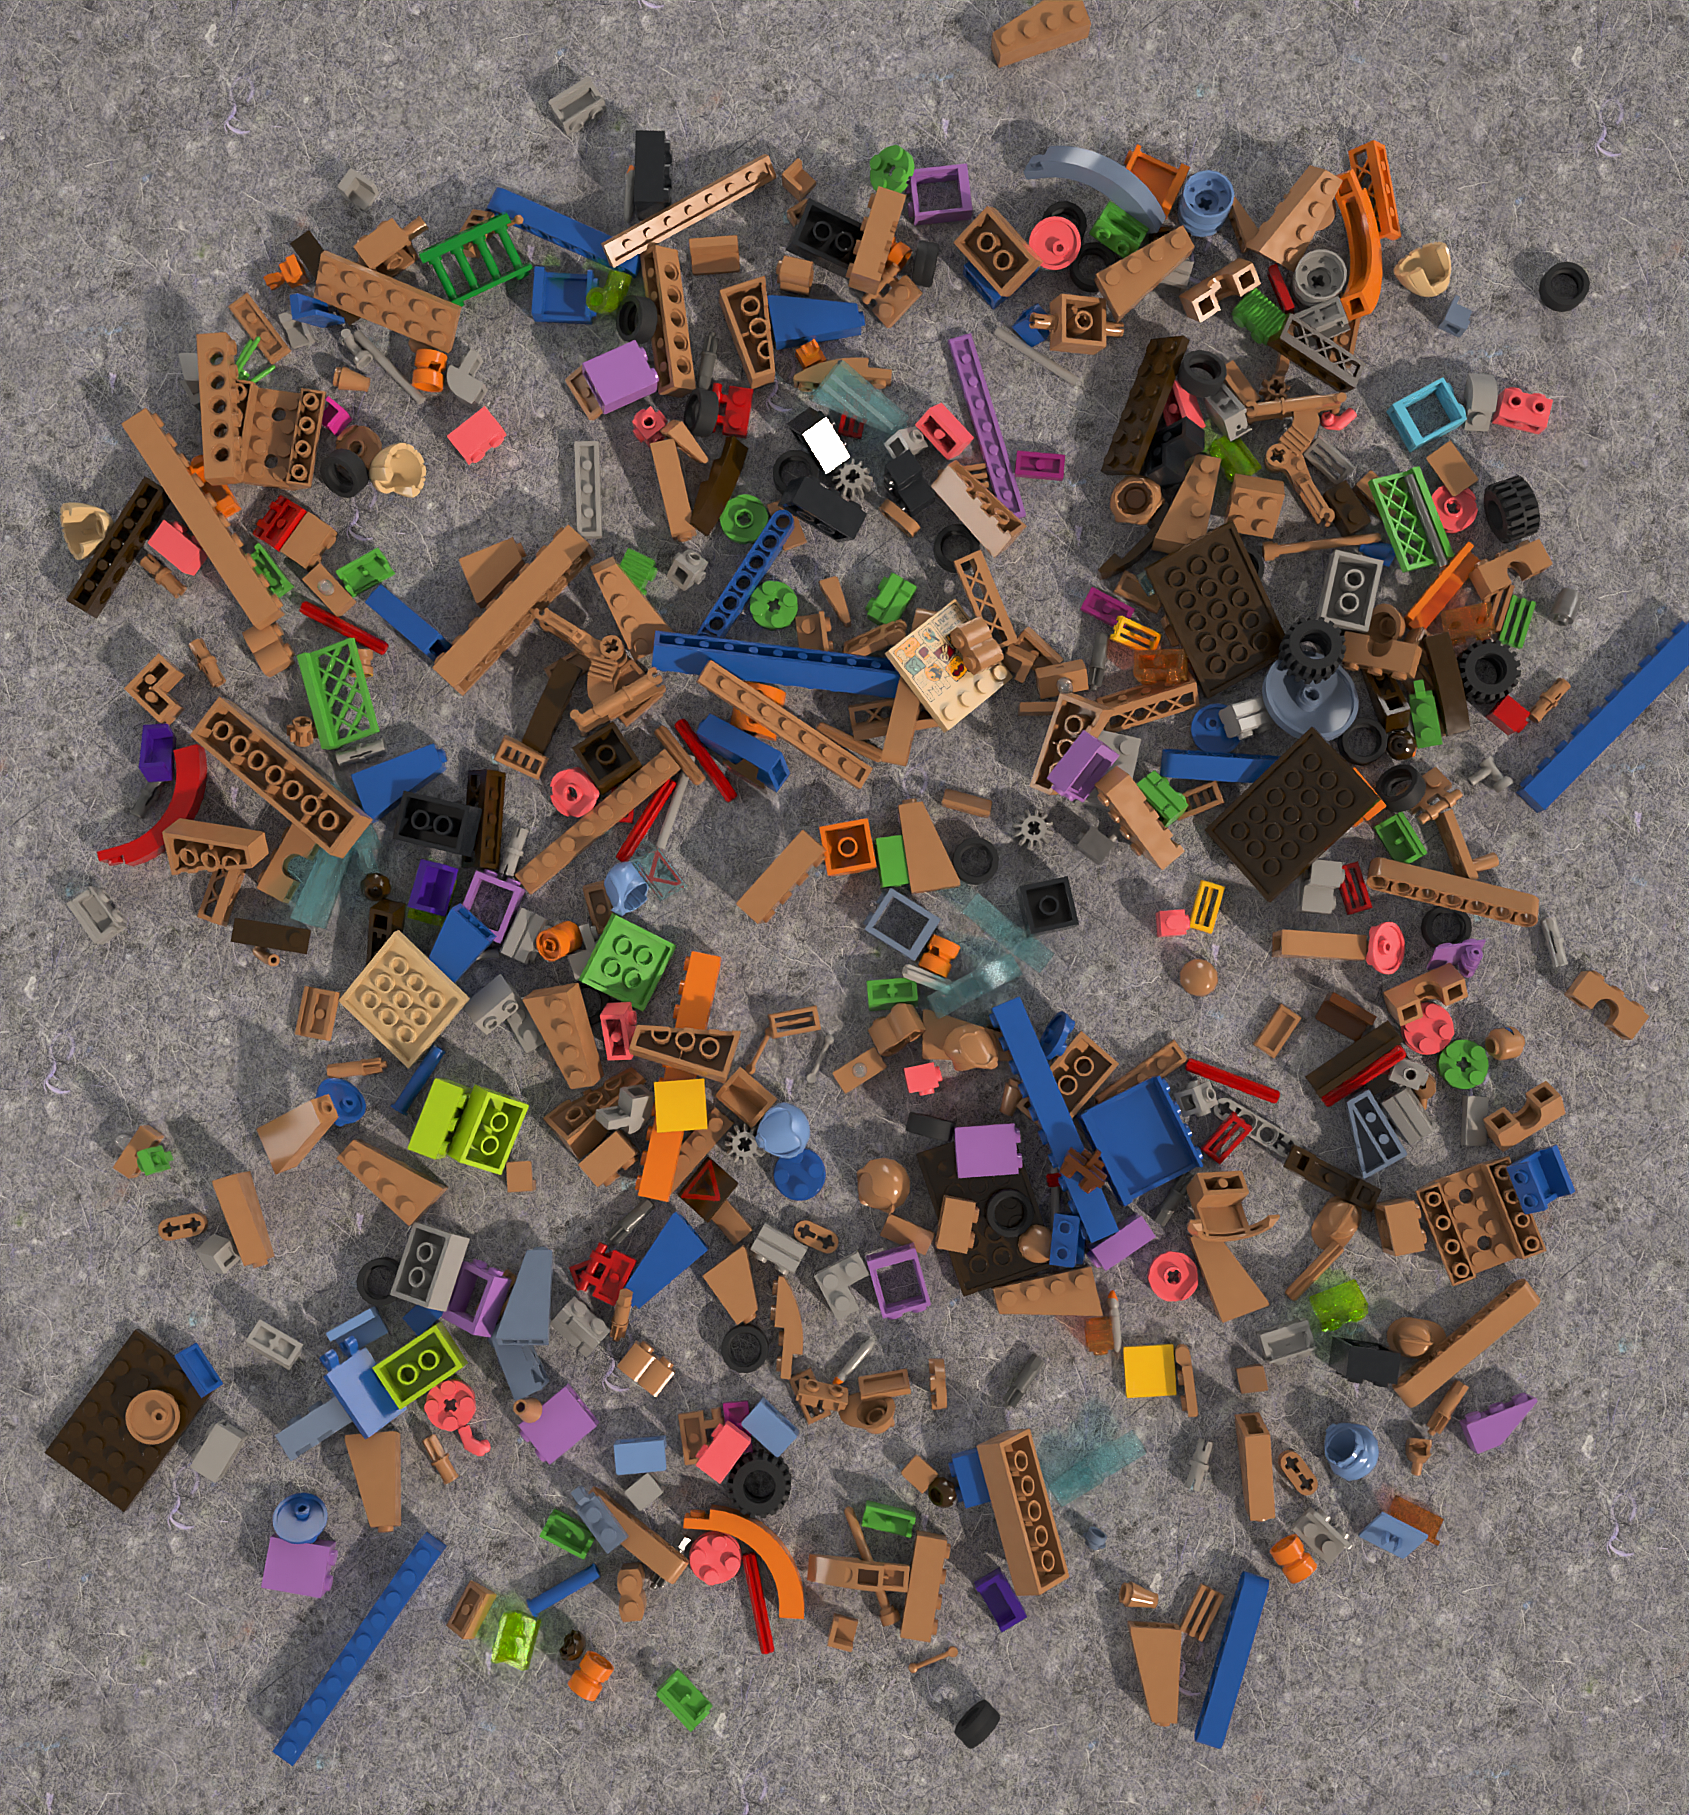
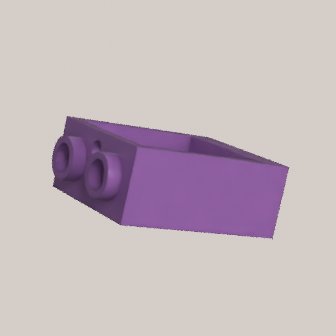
M967 163L914 169L913 176H909L906 182L908 186L905 189L906 194L911 195V202H908L909 218L913 217L914 226L971 220L972 202ZM957 180L960 208L920 212L917 193L918 184Z
M1083 730L1047 779L1053 783L1051 788L1061 796H1065L1072 802L1074 799L1084 802L1095 788L1094 784L1106 774L1120 755L1101 740Z
M484 869L483 873L476 871L463 902V906L469 912L482 880L514 892L499 931L489 929L497 936L493 941L503 944L526 890L520 888L521 883L513 879L507 878L506 882L497 879L498 874L487 869Z
M914 1242L866 1256L883 1319L887 1317L889 1320L897 1319L903 1315L902 1313L908 1311L918 1313L926 1310V1306L931 1305ZM912 1259L922 1295L886 1304L876 1269Z
M473 1259V1262L462 1261L447 1310L443 1312L441 1318L473 1335L491 1337L512 1280L503 1276L504 1271L494 1267L487 1268L488 1263L478 1259ZM480 1276L488 1282L476 1315L473 1317L465 1311L477 1278Z

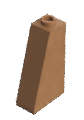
M674 438L650 443L673 541H689L697 533L696 529L689 524L692 512Z
M916 798L903 800L902 804L898 805L901 834L903 835L911 894L960 887V880L923 801L917 802Z
M1282 929L1272 934V957L1363 961L1366 960L1369 941H1367V935Z
M923 1009L922 1023L926 1031L922 1034L921 1059L951 1060L945 1054L943 1048L947 1035L958 1026L972 1023L932 1010ZM992 1030L997 1037L998 1061L1012 1060L1009 1052H1004L998 1038L1002 1037L1001 1033Z
M329 1094L312 1099L256 1129L275 1175L297 1167L339 1116Z
M251 1172L236 1173L213 1180V1187L243 1265L252 1264L253 1269L267 1265V1259L275 1256Z
M1191 1234L1186 1235L1219 1321L1224 1323L1269 1306L1266 1297L1224 1242L1206 1241Z
M1259 1412L1235 1414L1245 1510L1250 1521L1263 1522L1267 1519L1275 1518L1270 1433Z
M396 1431L376 1432L367 1439H364L362 1434L345 1435V1443L369 1525L372 1528H378V1533L393 1532V1527L401 1526L400 1433Z
M1128 1621V1631L1151 1722H1155V1725L1163 1727L1170 1726V1723L1177 1724L1182 1630L1177 1623Z

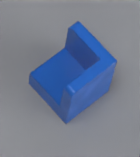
M1038 303L1022 311L1012 326L1031 347L1045 341L1050 334L1049 330L1031 329L1029 326L1030 323H1034L1029 322L1030 315L1033 312L1047 314Z

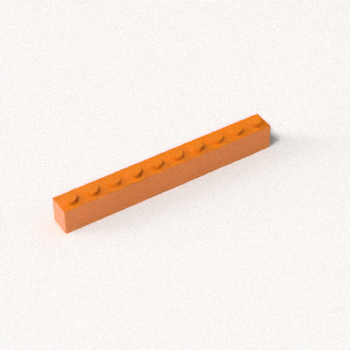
M695 951L691 952L690 957L686 956L683 968L684 971H687L685 981H680L678 995H682L680 1005H675L673 1019H677L675 1028L707 1030L722 962L721 957ZM662 1064V1067L666 1068L664 1078L659 1077L658 1082L696 1079L697 1075ZM654 1101L651 1116L655 1117L654 1124L649 1126L647 1130L646 1140L650 1142L648 1151L643 1150L640 1165H643L644 1169L643 1174L637 1176L635 1190H639L638 1196L669 1202L684 1131L657 1133Z

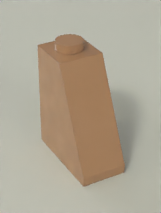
M513 537L459 559L476 604L480 609L486 607L525 565L523 557L527 555L522 543L517 544Z
M742 1245L702 1275L737 1325L742 1321L745 1325L757 1317L755 1312L759 1308L747 1247Z

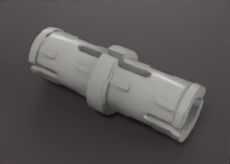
M381 738L364 745L359 743L354 748L336 752V759L340 767L358 761L363 763L368 761V758L388 753V748L385 740Z
M517 826L513 827L508 847L505 846L504 848L506 853L499 873L514 877L519 858L523 857L524 854L522 849L529 833L528 830Z
M1556 916L1540 920L1546 939L1544 946L1548 947L1552 967L1555 968L1569 964L1563 947L1564 937L1561 938Z
M1198 1438L1193 1459H1190L1189 1464L1191 1467L1184 1487L1190 1489L1193 1479H1195L1193 1490L1200 1492L1205 1470L1208 1471L1209 1465L1207 1463L1214 1446L1213 1442L1207 1441L1206 1448L1203 1450L1205 1439Z

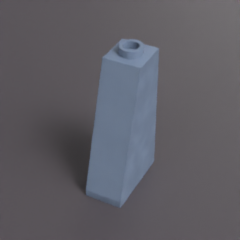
M534 1247L533 1250L526 1251L496 1334L498 1345H549L554 1258L552 1250H548L546 1247Z

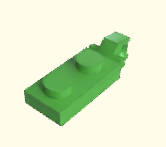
M1424 679L1414 680L1415 693L1409 694V703L1417 748L1441 745L1443 741L1435 696H1433L1432 690L1426 691Z
M162 1145L137 1152L139 1157L137 1158L138 1167L146 1176L171 1169L169 1162L174 1160L171 1151L164 1152Z

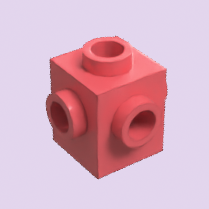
M650 406L647 410L642 409L636 413L632 421L634 426L632 432L641 443L644 441L651 448L650 443L665 439L660 430L666 426L668 421L660 410L655 412Z

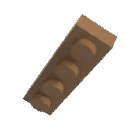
M715 1107L707 1116L708 1129L695 1130L681 1145L671 1194L734 1124L718 1108Z

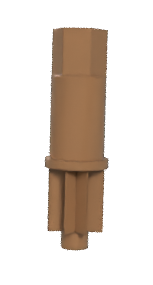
M379 1057L328 1064L326 1068L328 1078H342L383 1073V1069L388 1068L387 1061H382V1058Z
M628 1288L620 1289L614 1316L611 1320L610 1337H613L615 1342L625 1338L629 1323L628 1318L633 1292Z
M1455 1379L1438 1408H1435L1434 1413L1427 1422L1426 1426L1429 1427L1427 1433L1432 1436L1435 1433H1442L1469 1387Z

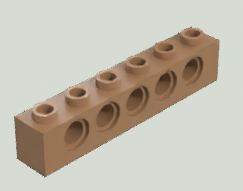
M654 245L640 253L645 296L654 302L657 309V326L651 341L655 370L659 377L657 383L658 394L681 398L690 394L696 388L678 251Z
M226 332L196 334L204 477L212 486L242 483L241 475H244V465L242 460H240V451L243 450V443L238 432V427H241V416L237 412L240 394L238 388H236L235 379H238L239 373L237 365L234 364V355H237V345L235 340H232ZM223 357L220 364L214 365L217 358ZM220 381H224V385L216 389V385ZM221 405H226L223 412L217 413ZM222 429H227V433L219 437V432ZM228 452V458L220 461L221 455Z

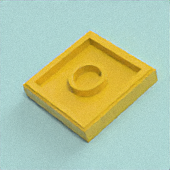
M704 1078L654 1082L657 1133L708 1129Z
M1173 1344L1122 1346L1126 1398L1177 1395Z

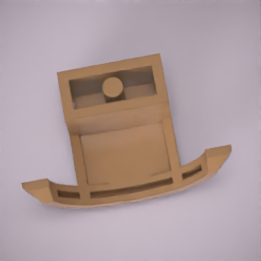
M1242 1171L1197 1173L1186 1187L1196 1220H1189L1187 1224L1188 1232L1206 1241L1227 1242L1253 1237L1272 1228L1280 1218L1279 1214L1268 1215L1263 1220L1249 1226L1241 1204L1249 1194Z

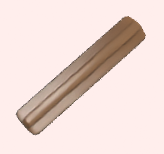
M824 722L818 724L816 731L831 741L873 761H881L882 749L862 740L854 741L852 735Z
M663 725L658 727L654 731V735L692 783L698 786L706 779L705 775L670 731Z
M1333 1241L1285 1290V1294L1292 1301H1296L1344 1252V1248L1338 1242Z

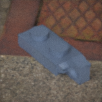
M582 1485L571 1492V1495L578 1503L575 1506L578 1515L607 1554L629 1537L600 1496H596L594 1492L588 1494Z

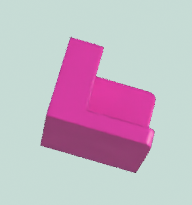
M327 396L325 400L329 405L323 411L321 425L338 437L353 419L345 409Z

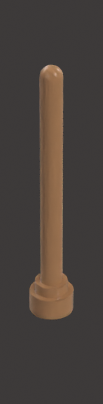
M1369 533L1281 545L1273 543V541L1262 542V556L1264 561H1272L1274 558L1279 557L1280 554L1377 543L1381 540V535L1379 533Z
M848 1506L844 1509V1514L861 1558L865 1561H873L854 1509ZM885 1590L875 1592L881 1607L879 1618L882 1626H889L898 1622L901 1619L897 1608H894L893 1604L890 1605Z

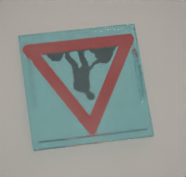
M659 847L631 861L632 865L660 901L688 887Z

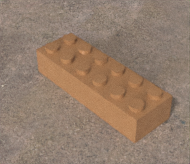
M1030 1428L1007 1430L976 1447L1016 1596L1041 1595L1069 1578V1573Z

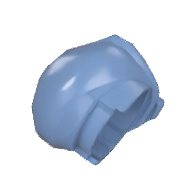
M621 862L610 869L605 878L604 887L613 905L611 911L617 916L622 917L625 913L636 910L647 901L648 898L646 896L649 884L647 883L646 875L637 862Z
M778 1103L764 1114L755 1137L756 1143L759 1148H763L772 1155L787 1159L796 1157L804 1151L810 1138L809 1122L800 1108L790 1103Z
M1332 1423L1325 1430V1456L1334 1474L1347 1481L1358 1480L1368 1475L1375 1468L1379 1456L1378 1441L1373 1436L1372 1430L1367 1426L1352 1423Z

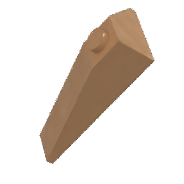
M631 1067L605 1080L604 1086L594 1091L588 1089L583 1092L584 1096L572 1102L570 1099L562 1102L547 1114L543 1120L565 1147L580 1160L597 1146L609 1131L595 1119L596 1109L618 1106L620 1088L639 1084L644 1085L646 1080Z

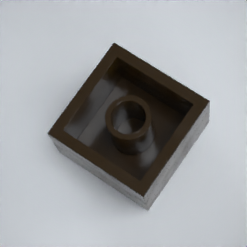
M614 721L572 747L602 795L629 779L642 768L639 759Z

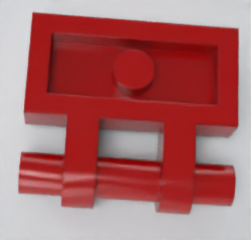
M713 383L712 391L717 394L719 405H726L725 416L718 415L716 425L723 426L722 434L725 436L733 435L747 439L754 390L729 386L728 395L721 393L722 384Z
M279 495L275 502L272 501L268 506L270 509L263 519L257 521V527L252 533L255 537L279 552L307 513L302 507L282 495Z
M599 1242L596 1249L592 1250L589 1256L591 1259L586 1270H582L579 1276L581 1280L577 1288L587 1291L589 1284L596 1286L592 1296L615 1306L619 1298L620 1289H624L637 1260L616 1249L609 1258L604 1255L608 1245ZM600 1263L606 1266L601 1278L594 1275Z

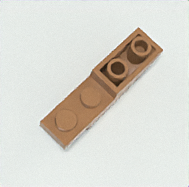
M869 358L835 359L816 364L795 374L794 388H798V390L803 392H811L813 389L822 390L826 394H836L837 391L842 392L843 383L853 387L866 384L871 385L873 388L883 389L886 386L891 387L892 369L868 367Z
M779 1274L778 1280H773L772 1295H777L776 1305H771L770 1320H775L774 1327L784 1328V1331H779L778 1346H783L782 1356H777L776 1371L781 1372L780 1379H791L793 1354L803 1355V1326L800 1309L792 1287L786 1276Z
M809 1553L807 1580L874 1592L885 1590L908 1593L910 1565Z

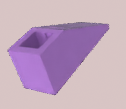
M1520 1393L1511 1397L1512 1401L1504 1404L1503 1402H1497L1489 1405V1410L1481 1413L1480 1411H1474L1466 1414V1419L1459 1422L1470 1450L1479 1454L1501 1445L1538 1402L1537 1399L1529 1394Z

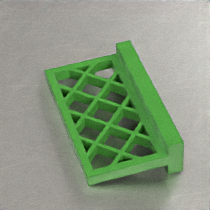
M1420 466L1413 467L1405 472L1375 478L1368 482L1402 573L1437 565L1404 481V477L1413 474L1446 560L1454 557ZM1397 480H1398V483H1399V485H1400L1401 490L1396 487ZM1379 484L1388 489L1386 496L1381 493ZM1393 494L1401 499L1399 505L1391 500ZM1406 503L1410 512L1404 509ZM1389 507L1397 512L1395 518L1390 516ZM1402 516L1410 521L1408 528L1400 523ZM1414 526H1416L1419 535L1413 532ZM1397 530L1405 534L1404 541L1399 539ZM1410 539L1418 543L1417 550L1409 545ZM1423 548L1426 552L1427 557L1422 555ZM1406 552L1414 557L1411 565H1409L1406 558Z
M355 638L345 639L311 653L304 652L297 655L322 749L337 750L345 744L380 732ZM346 646L350 650L347 662L339 658L342 649ZM325 654L331 657L327 669L321 667L319 657ZM337 661L345 665L340 677L332 673ZM350 669L354 670L357 676L353 685L345 681ZM329 677L338 681L333 693L328 691L326 686ZM343 684L351 688L346 700L338 696ZM356 692L361 694L363 698L360 708L351 704ZM336 700L344 704L339 716L334 714L332 708ZM349 707L358 712L352 724L344 719ZM362 716L368 718L370 729L363 731L358 728ZM343 723L350 727L347 736L341 739L339 729Z

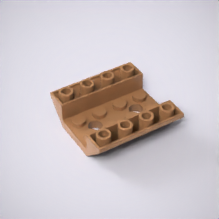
M235 379L236 388H238L240 394L237 412L241 416V427H238V432L243 443V450L240 451V460H242L244 465V475H241V482L248 485L292 491L311 488L326 392L301 388V393L258 388L253 381ZM283 410L286 412V416L282 421L274 420V415L277 411ZM222 429L219 437L224 436L227 433V429ZM229 453L222 454L220 461L226 460ZM269 458H278L276 467L267 468L266 462Z
M1509 1156L1477 1163L1430 1181L1415 1191L1452 1286L1477 1278L1476 1273L1515 1258L1524 1260L1547 1251L1532 1213L1524 1214L1506 1169L1507 1166L1512 1164ZM1463 1189L1469 1190L1471 1194L1470 1200L1466 1203H1462L1459 1199V1193ZM1481 1236H1486L1489 1239V1246L1481 1250L1477 1245V1241Z

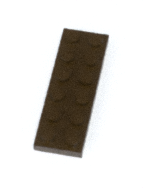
M1184 335L1154 338L1147 345L1145 356L1138 368V374L1129 392V397L1121 413L1117 429L1113 434L1111 445L1104 457V463L1101 468L1102 473L1106 475H1139L1190 341Z

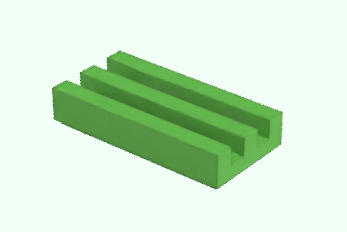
M1512 595L1502 629L1497 639L1501 641V644H1508L1510 647L1517 649L1523 648L1536 605L1535 601H1527L1525 598L1520 599L1516 595ZM1519 604L1510 636L1507 640L1505 636L1514 606ZM1524 607H1527L1517 642H1514Z

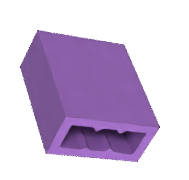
M636 340L582 363V373L604 415L657 391L658 374L654 368L649 367L646 351L643 347L638 346Z
M1015 1123L954 1127L958 1178L1019 1174L1018 1168H1022V1154L1017 1153L1016 1143H1020L1021 1139L1020 1129L1015 1128Z
M1134 1212L1117 1224L1118 1232L1086 1245L1089 1250L1086 1255L1097 1269L1101 1267L1107 1271L1156 1237L1141 1215Z
M568 1383L542 1404V1414L537 1421L533 1423L522 1421L518 1426L520 1427L519 1433L526 1442L531 1441L536 1447L535 1453L542 1462L547 1461L550 1465L599 1424V1421Z
M276 1533L270 1537L261 1588L321 1598L332 1587L333 1575H330L331 1566L335 1565L338 1556V1550H335L336 1542L317 1538L315 1542L310 1544H292L280 1539Z

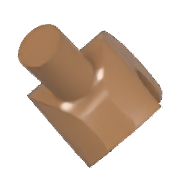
M1430 1073L1424 1086L1420 1085L1419 1090L1413 1089L1425 1110L1427 1109V1100L1436 1092V1081Z
M1407 1438L1405 1451L1408 1460L1412 1462L1411 1473L1413 1475H1421L1423 1463H1426L1431 1456L1432 1440Z

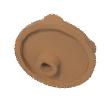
M148 1390L138 1394L130 1402L126 1411V1425L129 1432L136 1440L145 1444H159L166 1441L175 1433L180 1421V1411L174 1397L160 1390Z

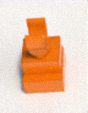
M294 254L286 257V261L279 264L282 272L270 273L263 277L266 285L271 290L279 288L285 281L292 289L310 282L302 262Z
M815 339L796 349L795 357L803 370L827 361Z

